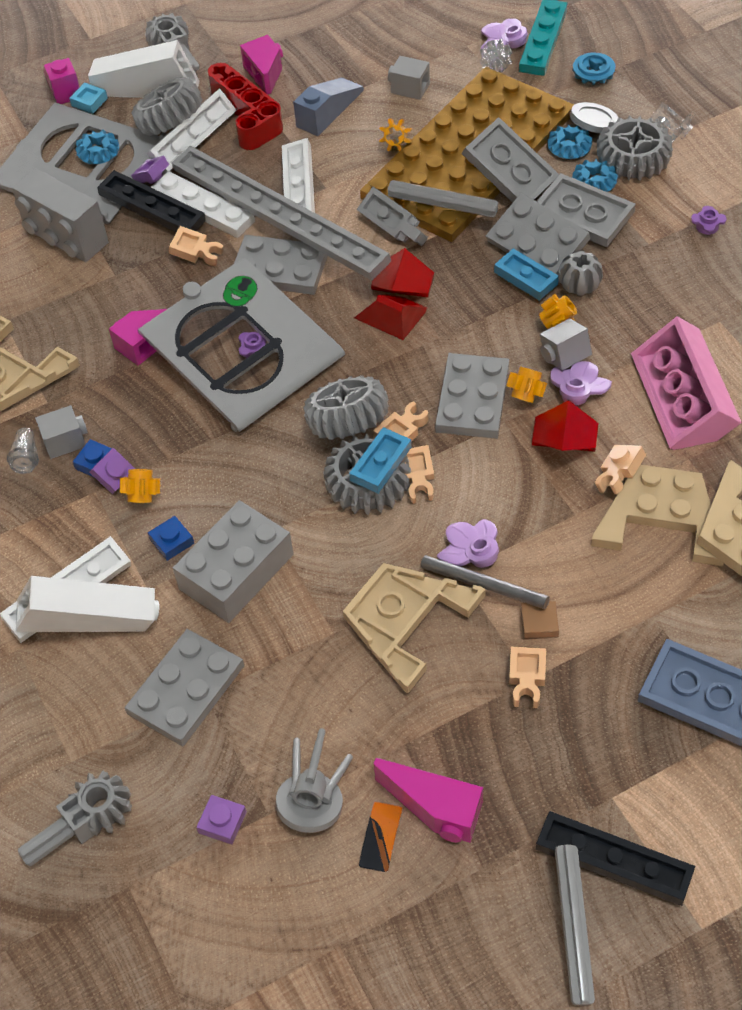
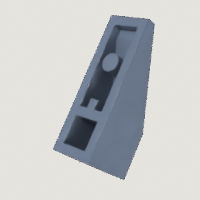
M338 78L309 86L293 102L296 127L319 136L364 91V87L345 78Z

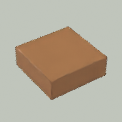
M549 601L546 609L521 603L524 639L559 637L556 601Z

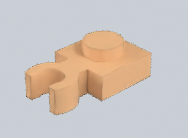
M180 226L169 245V254L196 263L198 257L203 258L206 264L216 266L218 256L211 253L222 255L223 245L219 242L207 243V235Z
M413 401L405 407V413L402 416L393 412L373 430V437L375 439L384 427L411 439L412 442L418 436V428L427 424L429 412L425 410L420 415H413L417 411V405Z
M429 445L411 448L407 453L411 473L405 474L409 478V483H412L409 487V499L412 504H415L416 493L423 490L427 492L429 501H432L434 498L433 486L427 481L434 479Z
M613 446L600 467L603 473L595 481L600 493H604L608 486L611 487L614 494L621 492L624 486L623 479L633 478L646 457L642 446Z
M511 647L509 684L517 685L513 691L514 707H519L521 696L529 695L533 698V708H538L540 704V690L537 686L545 687V648Z

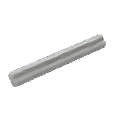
M396 180L390 181L388 186V196L392 198L488 217H495L498 211V201Z
M567 844L556 847L555 858L570 998L573 1005L585 1006L593 1004L595 996L578 848Z

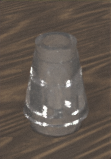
M29 428L17 430L7 455V462L10 468L20 474L32 472L39 463L35 434Z

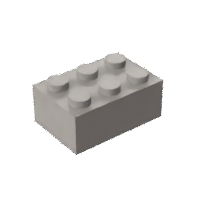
M34 168L12 187L15 205L19 209L22 218V226L29 234L41 237L49 245H55L64 250L69 256L77 257L85 263L109 243L97 200L37 168Z
M239 500L173 567L178 588L230 623L294 555L291 535L289 531Z

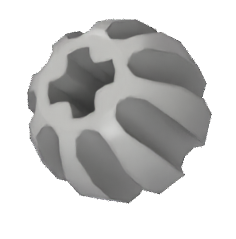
M584 251L570 253L560 264L558 270L559 281L568 293H574L577 296H583L586 293L590 294L598 288L603 278L602 265L592 253H585Z

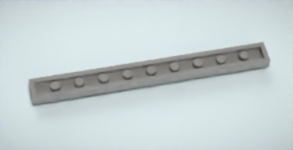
M189 146L172 162L176 172L370 280H373L391 262L388 252L192 146Z

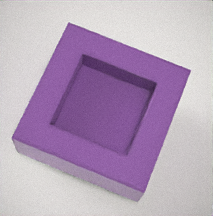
M164 155L146 160L131 177L141 183L149 182V184H153L163 177L162 172L170 164Z
M112 448L89 473L113 494L120 487V478L128 477V469L135 468Z
M211 795L196 827L199 834L233 844L246 815V808L244 805Z

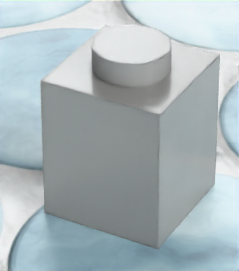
M399 56L396 63L391 65L388 71L391 93L421 100L430 84L429 62Z
M570 318L540 333L542 343L540 350L544 360L561 370L592 355L588 328Z
M71 405L35 417L50 459L85 446L82 435L88 433L82 415L75 416Z

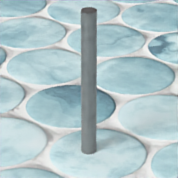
M427 555L422 558L421 568L471 585L481 586L486 590L542 609H546L549 604L550 597Z

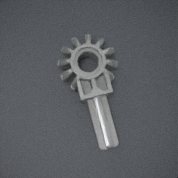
M162 13V16L159 17L153 16L152 21L147 22L145 29L148 45L153 46L178 40L196 73L199 70V64L189 51V30L182 16L175 17L173 13L169 15Z
M103 770L96 779L93 774L88 773V781L85 784L75 782L77 793L69 794L67 799L56 806L62 817L18 849V853L27 866L34 865L74 835L83 844L94 835L97 836L102 827H105L106 831L112 834V824L117 822L125 825V818L122 813L130 812L132 805L128 800L131 796L130 790L127 786H123L122 779L117 775L110 778L108 772ZM107 799L102 806L93 807L97 801Z

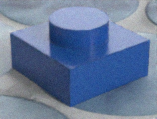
M90 439L73 460L74 468L92 476L89 472L112 448Z
M176 516L147 532L150 541L167 561L195 544L193 536Z

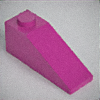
M375 758V780L433 832L438 833L443 839L450 842L458 843L462 840L471 843L483 804V787Z

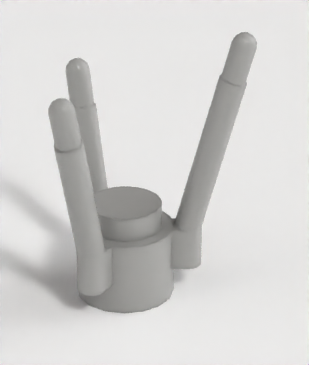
M320 728L318 731L309 769H306L302 774H300V739L297 737L293 740L292 785L289 795L293 797L298 805L309 809L319 807L322 802L329 803L332 791L353 759L351 754H347L327 784L324 774L317 770L325 736V729Z

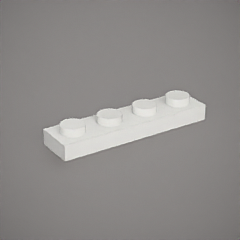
M218 89L201 104L196 113L191 114L190 118L178 124L146 154L150 159L164 155L170 164L162 172L163 175L173 168L172 162L189 146L196 148L236 111V108L221 89Z
M308 138L282 145L284 197L315 213L311 144Z
M169 171L151 186V188L204 212L206 223L236 238H239L255 222V217L252 213Z
M110 536L51 578L107 583L131 566V560ZM16 601L0 613V617L19 642L22 643L36 632H15Z

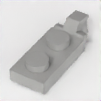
M375 187L371 188L357 208L360 213L399 241L401 240L406 243L408 238H411L422 246L428 236L416 228L420 222L414 215Z

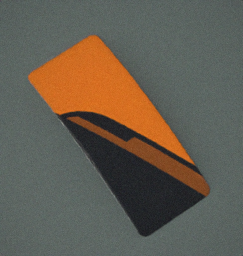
M374 802L360 856V867L381 872L388 871L402 807Z

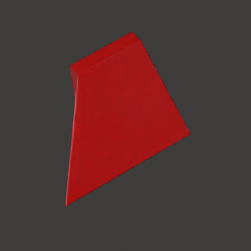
M404 248L391 256V262L373 279L371 290L429 297L434 272Z
M378 295L376 301L356 315L354 319L404 340L426 313L428 307L403 296Z
M568 400L535 417L532 445L551 447L561 451L581 450L595 452L599 423Z

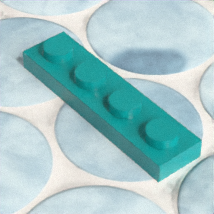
M542 0L519 63V72L545 76L567 13L568 2Z

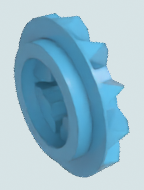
M591 52L575 59L573 72L575 73V78L582 79L583 83L592 82L594 85L596 82L604 84L606 79L613 78L616 66L613 59L609 56Z
M569 124L566 128L557 126L556 131L550 132L548 139L549 150L554 155L565 159L580 158L586 155L592 147V137L589 136L588 130H581L579 126L575 128L570 127Z
M104 129L99 133H95L92 130L91 134H82V139L76 140L75 149L78 158L83 162L102 164L112 160L118 154L119 143L113 133L107 134Z
M595 159L594 162L584 160L582 165H576L572 178L608 192L615 187L618 174H616L614 166H607V161L601 163Z

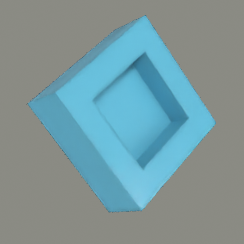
M84 82L69 99L72 107L93 114L108 97L106 90Z

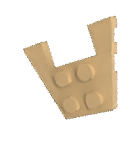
M0 316L1 342L14 330L12 322ZM0 347V411L77 369L80 366L78 358L56 347L35 367Z
M731 460L726 467L696 543L742 576V501L739 499L742 495V467Z
M640 465L633 478H627L623 489L617 494L592 537L591 546L621 551L625 523L694 532L695 542L692 562L723 566L722 561L696 543L711 507L702 473Z
M383 563L343 610V616L400 687L409 693L427 671L426 663L403 650L401 646L438 601L469 618L484 599L486 589L477 585H473V588L458 585L456 580L444 578L441 581L425 577L423 572Z

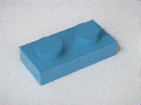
M514 248L494 264L495 274L539 301L556 287L559 282V275Z
M383 427L350 471V481L379 494L412 448L411 439Z

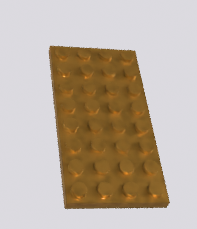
M485 67L411 139V143H407L360 189V198L364 200L372 187H375L389 197V183L392 180L493 200L501 191L461 154L465 147L499 117L538 153L548 142L550 132L556 131L557 126L562 127L570 119V112L574 104ZM389 197L414 215L420 222L418 224L419 227L449 242H453L478 216L477 214Z

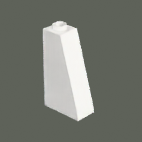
M178 40L94 59L88 74L90 84L106 90L107 97L144 98V95L160 85L173 81L176 78L180 79L181 77L191 78L197 87L200 82Z
M31 576L17 599L15 632H145L158 618L159 601L155 600V588Z

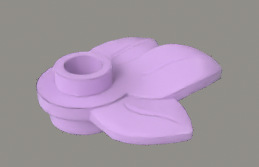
M506 19L502 24L497 22L490 23L481 29V33L488 38L481 46V50L495 51L506 46L508 48H518L526 43L527 29L521 26V22L517 19Z
M588 361L577 362L572 365L571 369L561 370L558 367H554L550 376L551 383L560 388L563 401L569 400L574 405L585 403L590 395L606 393L612 384V381L598 377V367Z
M483 519L475 524V526L466 522H457L449 525L446 529V536L450 545L439 552L437 558L457 566H463L470 562L480 568L492 565L497 560L499 553L498 543L495 540L498 534L495 524Z

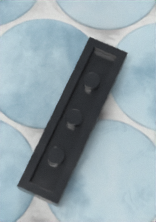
M115 170L97 187L100 196L177 232L180 226L197 231L206 221L204 212Z
M548 812L536 842L535 850L555 857L556 847L567 844L574 845L578 848L580 867L683 906L696 866L557 813Z

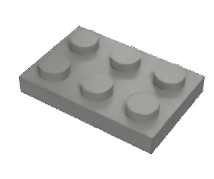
M499 117L466 146L461 153L512 203L520 193L536 200L559 176L545 160Z
M562 173L559 174L537 201L588 231L591 237L590 241L608 247L634 214L636 206L633 202Z
M520 193L486 235L488 242L508 253L514 248L557 275L563 259L570 253L581 251L591 239L588 231L523 193Z
M245 235L234 263L245 257L279 290L315 295L328 256L304 242Z
M448 353L435 424L436 433L498 439L509 371L508 358Z
M186 629L124 707L125 711L129 716L184 747L243 669V659Z

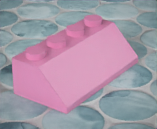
M677 316L631 353L670 449L676 450L718 441L742 423L699 328Z

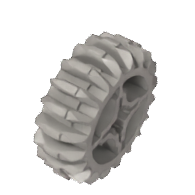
M181 77L180 79L176 78L173 81H168L153 89L150 93L144 95L143 99L138 101L131 112L133 120L144 135L152 136L166 132L190 118L191 114L196 113L203 100L200 95L201 92L191 78Z
M629 115L626 120L618 117L616 123L609 122L608 127L602 129L597 140L598 160L601 163L607 161V166L615 167L618 178L624 176L627 177L628 181L631 178H637L640 181L644 176L651 179L653 174L660 175L661 170L667 168L670 157H672V136L668 134V129L662 128L661 122L653 123L652 118L643 120L641 115L638 119H633Z
M361 375L356 378L349 376L347 379H338V381L333 383L328 382V385L325 387H319L317 392L309 395L310 398L305 401V406L303 407L306 423L312 433L318 435L319 438L328 437L329 440H333L336 437H340V439L350 435L354 437L357 433H365L366 429L376 427V423L382 422L384 416L388 414L389 399L380 380L369 376L366 378Z
M367 433L364 439H358L354 436L350 443L342 440L340 448H333L331 456L327 457L326 467H324L323 471L324 480H326L325 487L328 493H331L333 501L340 502L343 510L351 506L354 514L360 509H364L367 515H369L371 509H377L382 513L384 505L393 508L395 500H402L404 491H408L409 478L405 475L411 473L407 455L379 494L350 481V471L374 440L370 439ZM348 470V474L343 477L344 473Z

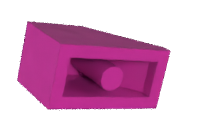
M267 34L240 45L243 67L268 95L271 94L282 71L281 58H283V51L279 43H275Z
M70 59L55 60L52 63L45 64L43 68L44 75L56 103L64 104L70 102L69 98L80 88Z
M167 309L131 311L122 319L116 321L109 328L114 349L137 366L143 363L156 350L138 333V329Z

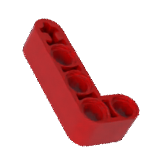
M215 63L208 68L211 94L221 89L236 108L234 113L239 116L235 121L239 146L242 149L255 150L282 133L281 107L277 101L226 63Z

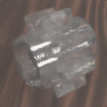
M502 39L488 41L484 49H480L482 56L480 62L483 68L488 67L497 72H503L509 64H512L510 55L513 53L509 44L504 46Z

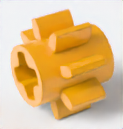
M389 118V126L387 128H379L384 132V137L379 142L386 141L389 144L387 151H391L394 146H397L400 151L403 148L402 144L404 142H412L407 136L408 132H411L413 129L403 126L404 119H400L398 124H395L394 120ZM392 128L396 131L401 130L402 135L398 137L399 142L396 139L391 140Z
M554 294L541 304L544 310L539 313V316L547 329L569 318L575 321L573 316L577 314V309L567 296L564 295L558 298Z
M520 366L518 374L510 372L506 386L513 388L512 397L533 403L535 395L543 397L547 383L540 381L542 377L541 372Z
M128 469V477L120 478V493L128 494L127 502L150 503L152 502V495L160 494V478L152 477L153 470Z

